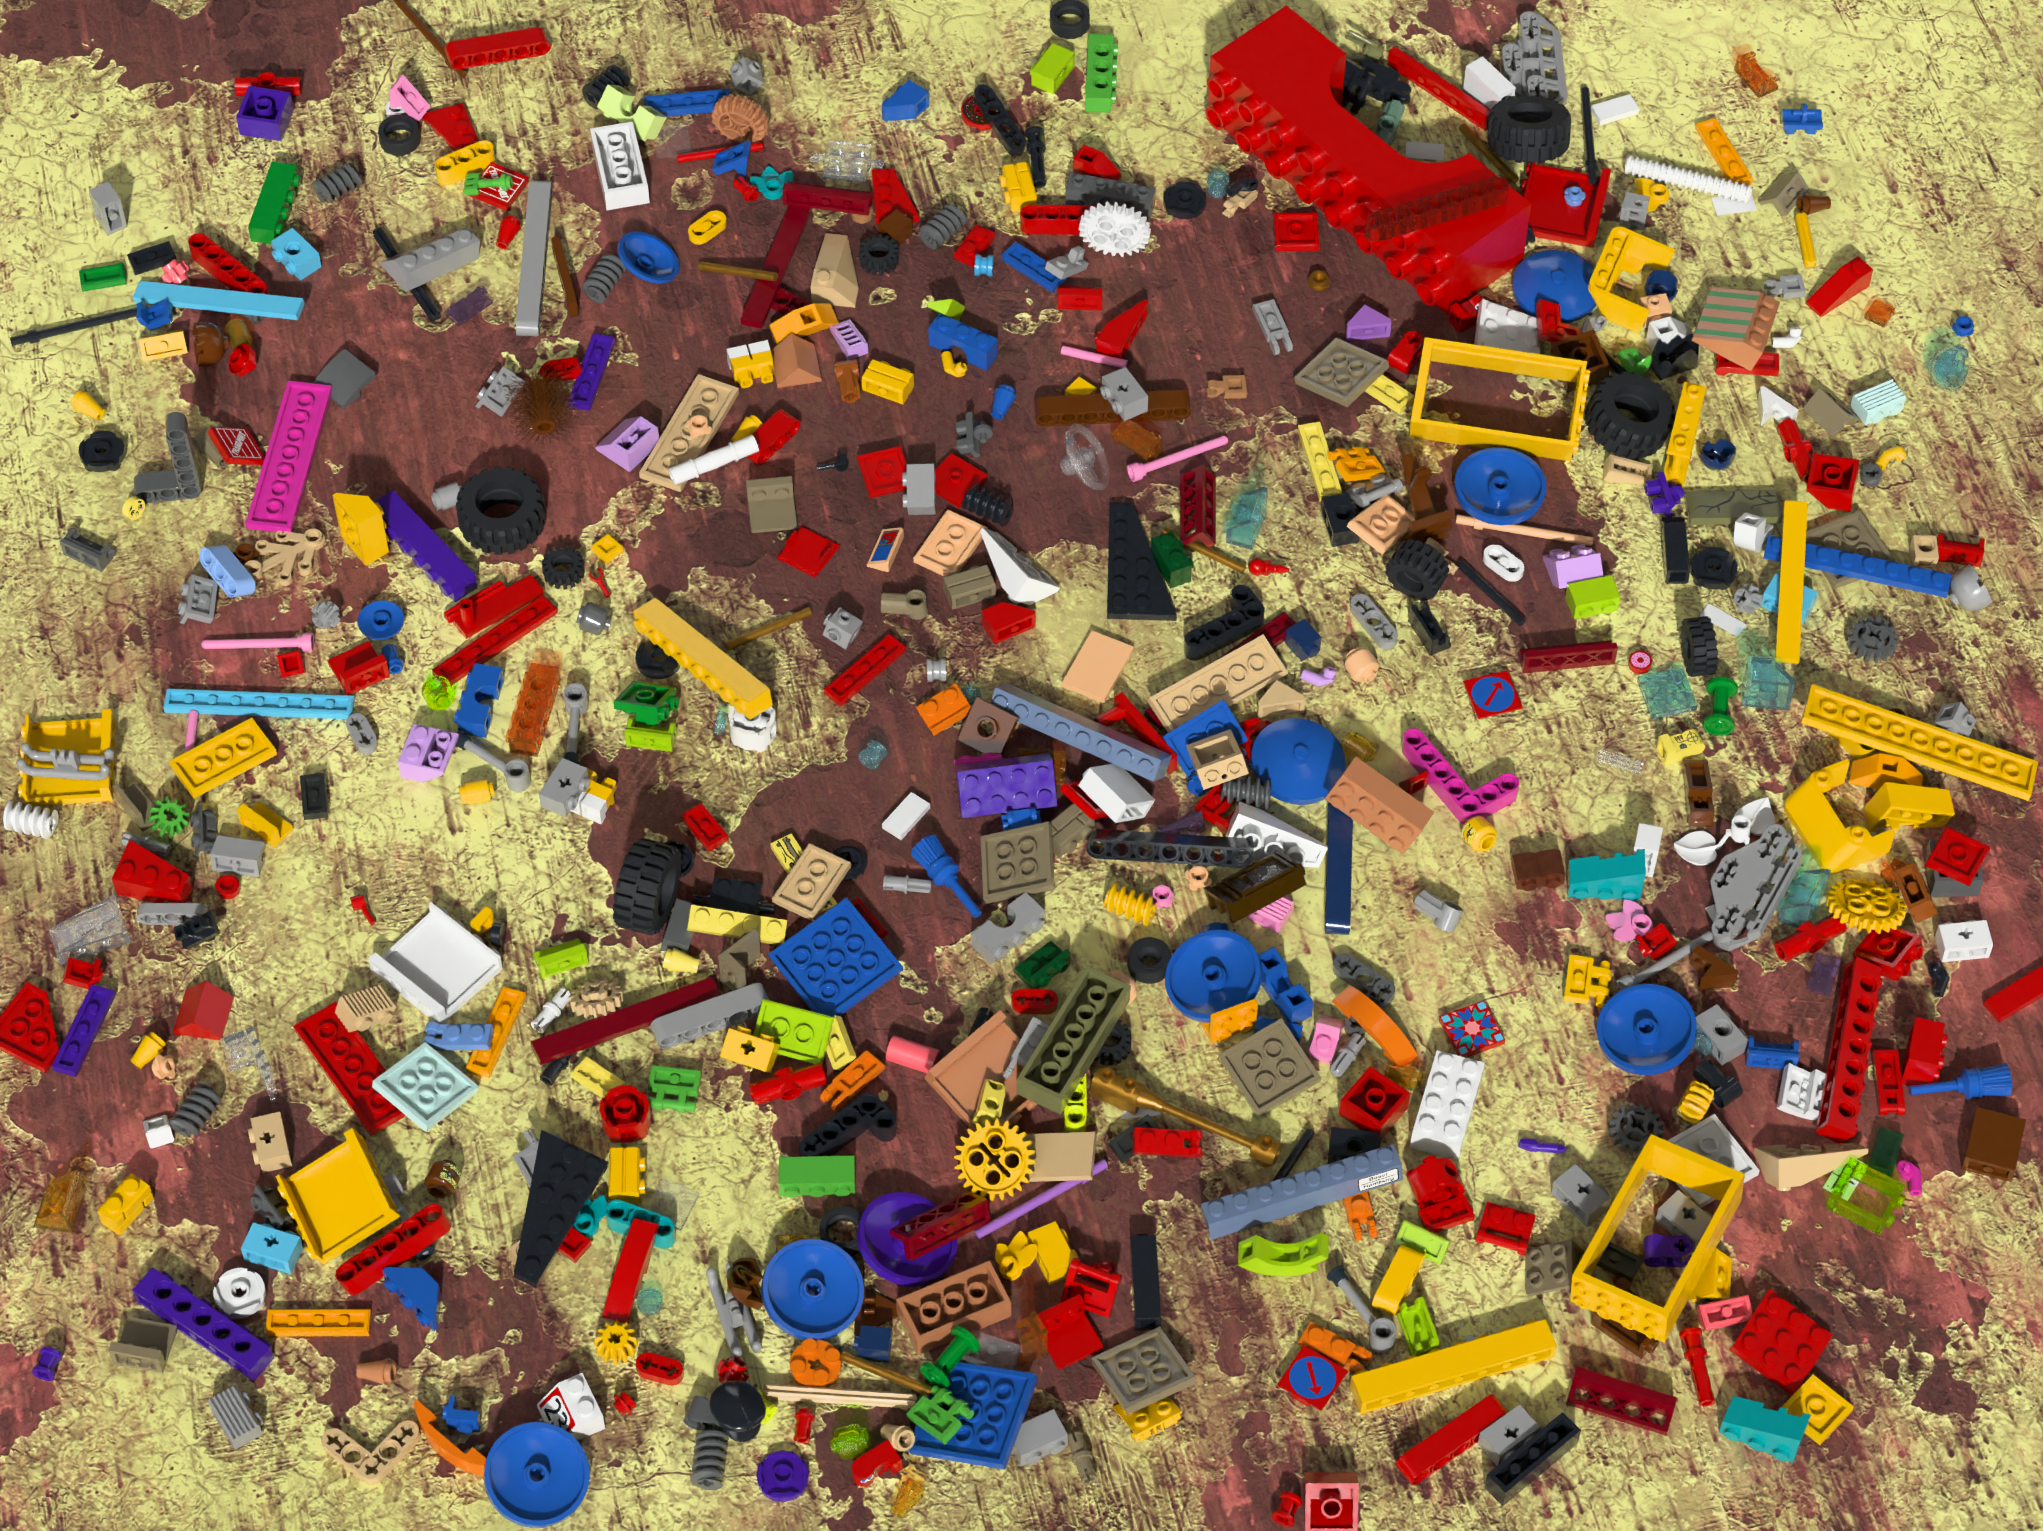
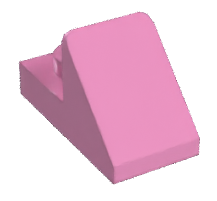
M400 75L389 89L390 108L394 109L401 106L416 122L420 121L430 108L428 102L404 75Z
M1321 1015L1316 1022L1315 1034L1308 1052V1058L1332 1064L1345 1021Z

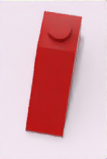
M1857 256L1843 265L1806 301V305L1820 318L1868 288L1873 269Z
M1143 300L1106 323L1103 330L1098 331L1094 341L1097 344L1096 353L1123 359L1148 316L1149 301Z

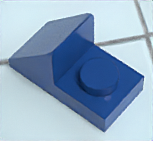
M748 140L715 154L712 171L716 175H720L735 169L745 178L751 142Z

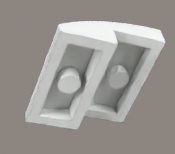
M1788 1063L1784 1066L1776 1109L1794 1116L1817 1121L1826 1073L1817 1069L1810 1073Z

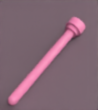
M1221 436L1145 464L1138 462L1127 465L1128 475L1132 482L1143 479V476H1146L1147 472L1228 443V438Z
M303 633L298 635V638L204 640L201 646L204 649L298 647L303 652H313L314 635L313 633Z

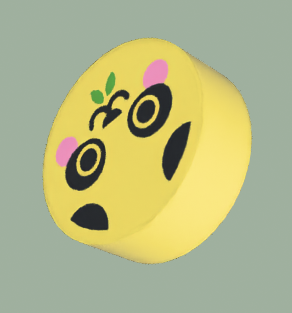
M137 496L128 498L123 505V515L131 520L138 519L144 512L145 502Z

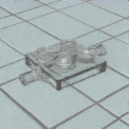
M829 140L824 154L811 153L810 162L823 163V179L866 183L867 173L871 167L884 168V159H871V144Z

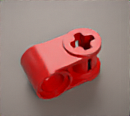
M1417 331L1407 332L1390 352L1387 358L1389 366L1404 374H1409L1414 364L1422 355V334Z

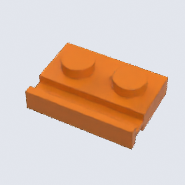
M956 683L916 707L917 712L933 736L968 716L972 708Z

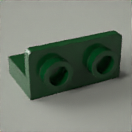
M1050 940L1016 966L1014 973L1030 989L1045 987L1055 975L1063 973L1068 969L1071 952L1068 949L1062 951Z

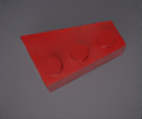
M129 839L112 877L116 894L151 903H188L193 892L189 875Z

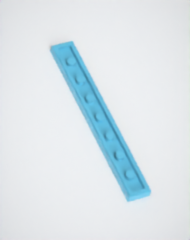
M147 281L139 282L132 297L135 303L142 302L155 305L167 299L172 304V307L291 320L299 319L305 305L303 298Z
M167 689L163 708L165 713H189V711L195 710L198 714L347 719L353 714L355 697L354 695Z

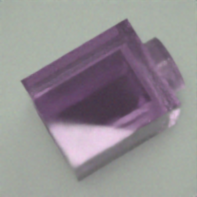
M1817 953L1806 989L1812 990L1817 994L1830 996L1841 960Z

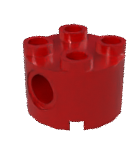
M620 1085L610 1089L604 1099H601L599 1107L601 1125L609 1140L613 1143H632L647 1137L651 1126L650 1105L647 1096L631 1085Z
M1435 1155L1428 1156L1422 1160L1423 1164L1406 1173L1407 1180L1420 1209L1461 1196L1465 1192L1464 1184L1452 1157L1437 1159Z

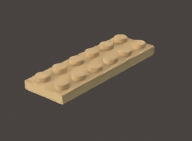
M698 374L639 472L640 478L681 492L687 481L675 486L670 478L668 469L686 462L690 458L693 460L704 454L739 395V388ZM696 415L705 416L708 418V426L712 428V432L708 435L704 434L698 438H693L690 436V428L686 426L687 421Z
M1263 634L1153 695L1147 701L1169 733L1223 699L1227 706L1231 708L1270 686L1276 680L1279 681L1286 677L1288 671Z

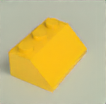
M343 493L333 494L341 537L365 566L389 553L387 544L389 539L385 533L387 527L382 519L384 512L379 503H374L369 496Z

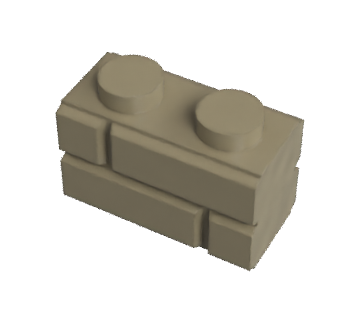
M987 565L981 567L972 566L967 571L960 573L952 572L943 578V591L952 610L996 597V585Z
M1074 803L1049 822L1052 826L1053 853L1058 858H1061L1065 853L1071 854L1076 849L1077 844L1082 839L1088 840L1090 833L1094 831L1095 819L1091 820Z

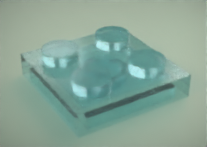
M1683 668L1638 676L1637 683L1651 719L1697 710V703Z

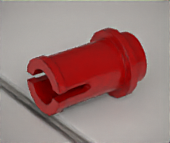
M743 176L738 177L741 183L735 179L733 187L743 195L745 201L753 202L758 198L759 192L756 186L749 184Z
M800 1408L794 1416L797 1421L793 1440L805 1444L810 1442L812 1422L815 1421V1416L811 1409Z

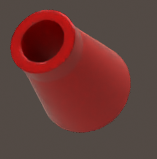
M507 215L504 219H501L495 243L497 247L504 250L508 249L510 243L521 230V222L517 218Z

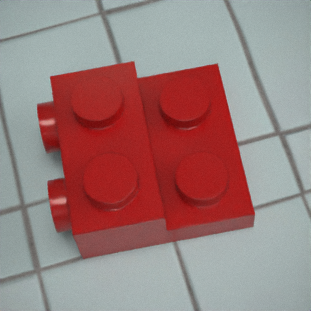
M1897 927L1896 930L1890 928L1889 932L1881 929L1880 934L1875 930H1871V933L1867 934L1852 954L1853 958L1857 956L1882 967L1881 976L1898 981L1901 976L1905 977L1909 974L1910 964L1914 959H1921L1924 948L1920 935Z

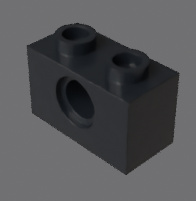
M1349 493L1322 497L1321 514L1332 547L1358 543L1359 536L1347 527L1349 521L1356 517L1357 514L1356 503L1351 501Z
M1331 1127L1327 1164L1380 1148L1381 1133ZM1349 1150H1357V1151H1359V1152H1358V1153H1352V1152H1350Z

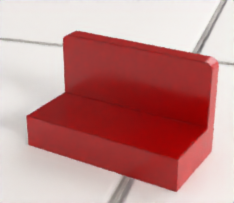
M1059 286L1058 309L1102 311L1103 288Z

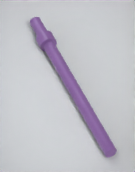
M1104 1159L1094 1164L1093 1176L1108 1168ZM1090 1180L1062 1181L974 1230V1233L978 1239H981L1080 1183L1085 1184Z

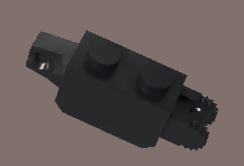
M1368 59L1360 62L1359 65L1365 69L1361 77L1365 79L1368 72L1376 75L1373 81L1374 86L1367 96L1384 103L1397 100L1401 104L1406 105L1410 102L1411 86L1400 81L1398 71ZM1357 85L1355 91L1359 93L1361 86Z

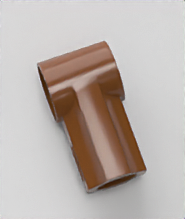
M857 359L834 362L836 381L839 382L842 401L855 403L861 398Z

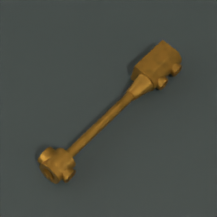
M1100 1066L1092 1079L1090 1096L1134 1115L1139 1108L1158 1112L1163 1111L1250 1148L1249 1156L1254 1158L1261 1167L1274 1166L1279 1158L1283 1143L1274 1140L1272 1136L1258 1134L1254 1140L1167 1103L1166 1100L1148 1089L1146 1085L1137 1082L1135 1078L1120 1075L1110 1067L1104 1068Z

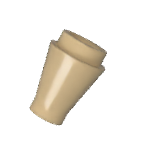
M885 1424L881 1428L880 1434L882 1438L888 1439L897 1451L909 1450L915 1442L914 1433L908 1426Z

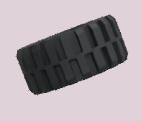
M1537 96L1510 97L1507 100L1499 101L1489 112L1487 143L1497 156L1504 157L1505 160H1514L1517 163L1527 162V164H1533V162L1544 163L1547 160L1552 161L1556 157H1561L1569 148L1571 114L1558 101H1551L1549 98H1539Z
M1620 372L1619 375L1614 373L1602 379L1593 392L1584 412L1585 424L1588 426L1587 429L1590 435L1594 436V441L1598 445L1604 446L1603 449L1607 452L1612 451L1615 453V456H1626L1627 459H1634L1635 457L1638 459L1646 458L1660 450L1673 428L1676 412L1673 401L1669 400L1670 395L1667 391L1661 389L1662 386L1658 382L1654 383L1651 381L1652 378L1642 377L1639 373L1635 372L1632 374ZM1617 408L1633 412L1642 422H1635L1626 418Z
M494 467L493 470L489 471L485 469L481 471V474H474L470 477V482L466 481L461 487L462 490L458 492L456 510L460 531L463 533L464 539L471 543V546L475 549L481 548L482 552L488 554L494 552L495 555H502L505 552H508V555L513 554L515 550L520 549L522 551L527 548L528 543L533 544L537 540V536L541 535L544 530L546 512L542 489L532 476H526V472L519 469L514 471L512 467H506V469ZM500 503L513 504L520 508L516 513L505 518H491L482 514L489 507Z
M641 838L630 847L624 859V864L621 867L616 884V892L614 893L613 919L620 928L650 936L658 934L663 929L664 923L667 922L669 913L672 910L680 882L682 859L680 858V851L675 846Z

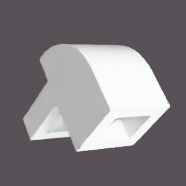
M1744 513L1735 521V546L1757 553L1762 552L1763 543L1768 539V535L1773 534L1774 525L1766 524V518Z

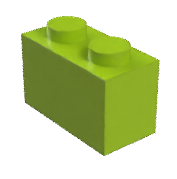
M1052 43L1048 50L1043 51L1038 63H1034L1031 67V85L1054 95L1075 67V52Z
M1612 575L1567 584L1565 598L1573 619L1589 618L1593 615L1609 614L1618 611L1620 595Z

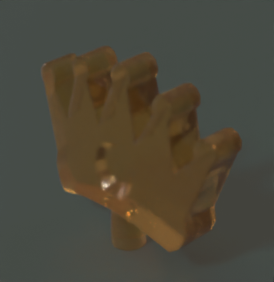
M1893 858L1890 865L1884 861L1882 866L1885 869L1881 871L1880 876L1889 887H1892L1893 883L1898 885L1893 872L1909 864L1901 862L1896 858Z

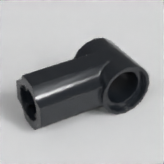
M1710 1059L1703 1060L1693 1070V1075L1700 1083L1702 1082L1714 1090L1712 1101L1719 1108L1726 1107L1743 1094L1739 1082L1731 1076L1727 1078Z

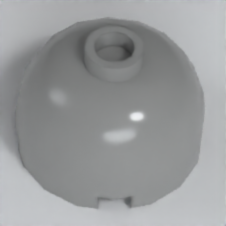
M1970 564L1954 573L1950 581L1952 593L1948 595L1954 606L1960 605L1964 610L1972 612L1988 607V605L1992 604V600L1985 585L1981 584L1980 577Z

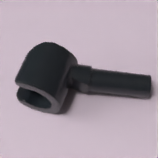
M838 454L836 462L816 465L817 471L835 468L837 471L844 472L848 468L849 461L846 454Z

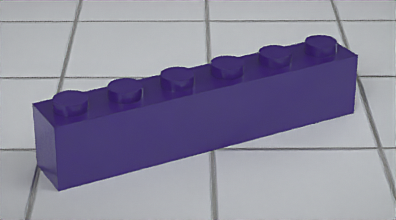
M394 490L374 502L379 503L383 509L382 519L387 527L385 533L390 540L394 539L404 554L408 553L412 557L416 567L422 568L428 579L432 583L436 582L439 585L444 596H449L454 602H457L477 589L476 576L473 571Z

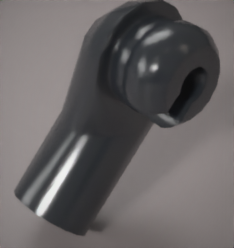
M1932 961L1927 967L1930 977L1935 982L1932 994L1935 997L1941 998L1944 996L1950 976L1938 961Z

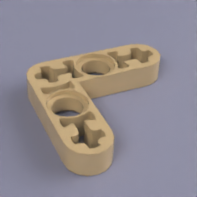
M411 1420L402 1421L372 1453L337 1428L325 1431L321 1441L327 1454L365 1483L375 1485L380 1483L418 1443L420 1432L415 1422ZM412 1430L413 1436L407 1435L404 1437V1431L410 1432ZM338 1438L339 1444L343 1449L340 1450V1447L335 1443L330 1445L329 1440H336ZM394 1447L398 1451L394 1457L387 1458L383 1455L384 1450ZM351 1451H357L360 1453V1458L357 1461L349 1462L346 1460L347 1454ZM369 1468L372 1470L376 1468L378 1473H371L368 1475L367 1470Z

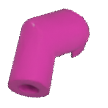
M1901 1160L1897 1164V1170L1909 1182V1194L1912 1196L1921 1195V1171L1907 1160Z

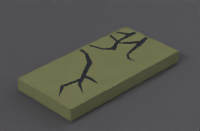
M1776 490L1685 491L1684 494L1690 525L1735 524V521L1744 513L1766 518V524L1782 523L1783 516Z

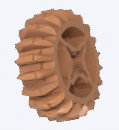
M733 94L723 95L716 102L711 117L713 118L712 123L715 124V129L720 130V135H725L727 139H732L735 142L743 143L748 140L753 143L759 142L765 137L769 128V116L766 115V110L761 109V104H756L754 100L747 99V96L741 97L739 94L736 96Z

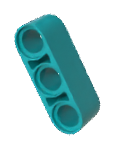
M613 1200L607 1204L605 1209L606 1219L611 1230L627 1236L633 1219L637 1218L659 1224L654 1246L666 1249L675 1243L674 1222L670 1218L622 1200ZM615 1214H622L621 1217H613ZM661 1231H668L667 1234H659Z

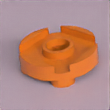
M804 1340L790 1357V1370L798 1386L812 1387L832 1386L841 1374L840 1352L826 1341ZM812 1361H820L822 1367H816L815 1370H812L810 1363Z

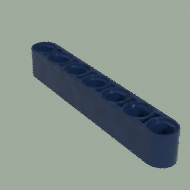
M1330 802L1328 803L1325 934L1349 935L1353 820Z

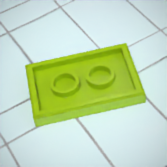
M763 999L753 1035L759 1037L760 1033L775 1037L774 1042L780 1044L777 1053L779 1055L814 1064L820 1062L823 1065L835 1018Z

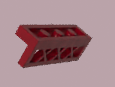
M791 181L784 183L782 189L784 205L869 216L874 198V192Z
M1203 464L1180 475V539L1183 546L1198 539L1208 548L1216 545V476ZM1195 477V479L1193 480V482H1192L1191 485L1189 486V485H1188V480ZM1193 492H1194V493H1195V496L1193 497V499H1192V500L1190 501V503H1189V502H1188V499L1190 498V496H1191V495L1193 494ZM1195 509V513L1189 520L1188 516L1190 515L1192 510ZM1194 526V527H1195V532L1192 533V534H1190V535H1188V533L1190 532V530H1191L1192 527Z
M1607 640L1519 649L1518 655L1522 673L1613 665L1615 664L1618 647L1617 643Z
M967 1191L890 1229V1236L903 1242L905 1257L912 1261L989 1223L991 1220L988 1200Z
M1576 1367L1566 1405L1667 1436L1677 1397ZM1576 1388L1587 1391L1591 1398L1586 1401L1574 1399ZM1603 1398L1612 1399L1616 1406L1611 1409L1603 1408L1599 1400ZM1630 1405L1635 1406L1641 1414L1636 1417L1629 1416L1624 1408ZM1657 1413L1667 1417L1664 1426L1654 1424L1649 1416Z

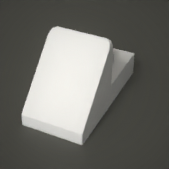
M1765 386L1760 388L1757 400L1760 426L1764 425L1771 417L1775 418L1779 423L1789 418L1796 421L1798 415L1797 408Z

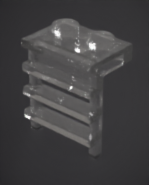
M252 1026L239 1032H232L226 1037L221 1038L230 1071L255 1063L271 1102L276 1100L273 1092L277 1088L269 1061L267 1062L266 1054L262 1050L254 1027Z

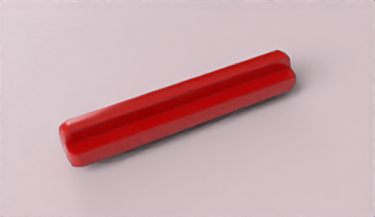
M498 580L467 599L473 602L474 607L506 589L501 580ZM459 603L444 611L443 614L448 623H453V618L460 615Z

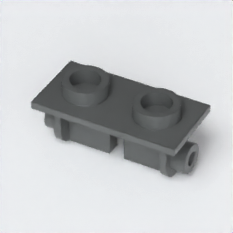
M199 804L196 813H192L190 826L194 827L191 847H195V857H198L200 851L210 854L216 841V833L207 832H215L216 815L211 809L202 811V804Z
M255 1185L250 1202L265 1224H269L280 1231L284 1227L285 1229L293 1227L294 1219L290 1216L286 1207L282 1206L276 1209L282 1202L273 1189L267 1186L260 1189L258 1185Z

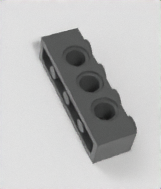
M1071 172L1066 185L1065 205L1097 206V203H1100L1102 206H1105L1106 202H1109L1111 206H1114V203L1117 202L1118 206L1126 204L1127 209L1135 207L1134 212L1141 211V217H1147L1146 221H1150L1155 207L1156 188Z

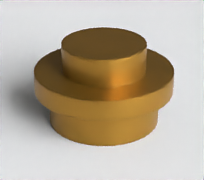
M1321 270L1314 271L1308 278V286L1314 291H1324L1330 285L1328 275Z

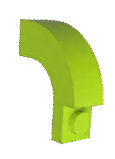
M1321 1232L1301 1242L1282 1244L1254 1235L1239 1242L1238 1266L1268 1276H1298L1312 1273L1318 1270V1263L1328 1259L1329 1236Z

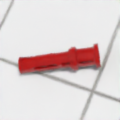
M1691 1327L1679 1332V1337L1683 1340L1686 1351L1684 1352V1358L1691 1367L1699 1406L1707 1407L1715 1404L1705 1361L1707 1350L1703 1348L1701 1340L1702 1329Z

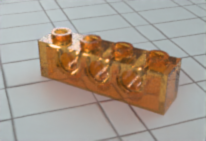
M531 663L529 672H525L523 678L524 689L519 691L517 698L519 705L517 710L514 709L511 721L513 725L506 733V743H509L510 753L538 757L561 681L559 667Z

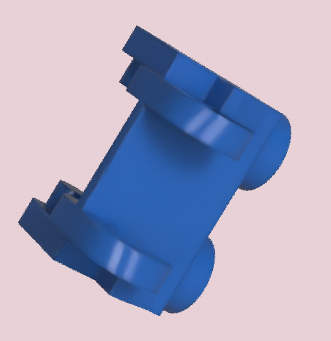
M1035 807L1015 811L1009 810L1006 811V815H1001L1003 831L1042 823L1040 811H1036Z

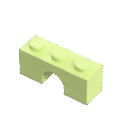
M608 84L597 108L604 112L603 115L605 117L617 120L620 123L633 121L635 134L638 139L643 141L647 139L656 140L667 117L651 106L639 105L636 113L633 114L631 105L635 96L619 85Z

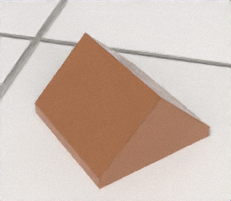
M790 334L771 350L777 388L822 381L813 343Z

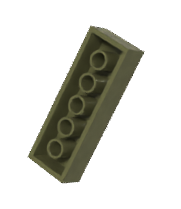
M1086 966L1018 1076L1016 1094L1061 1115L1128 1005L1131 985L1090 966Z

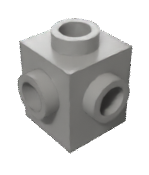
M743 56L730 68L734 88L748 95H751L764 83L761 66L755 60H750Z
M839 607L834 614L830 613L823 624L826 627L823 636L846 650L857 637L863 621Z
M1962 702L1942 705L1934 723L1939 728L1969 738L1977 720Z

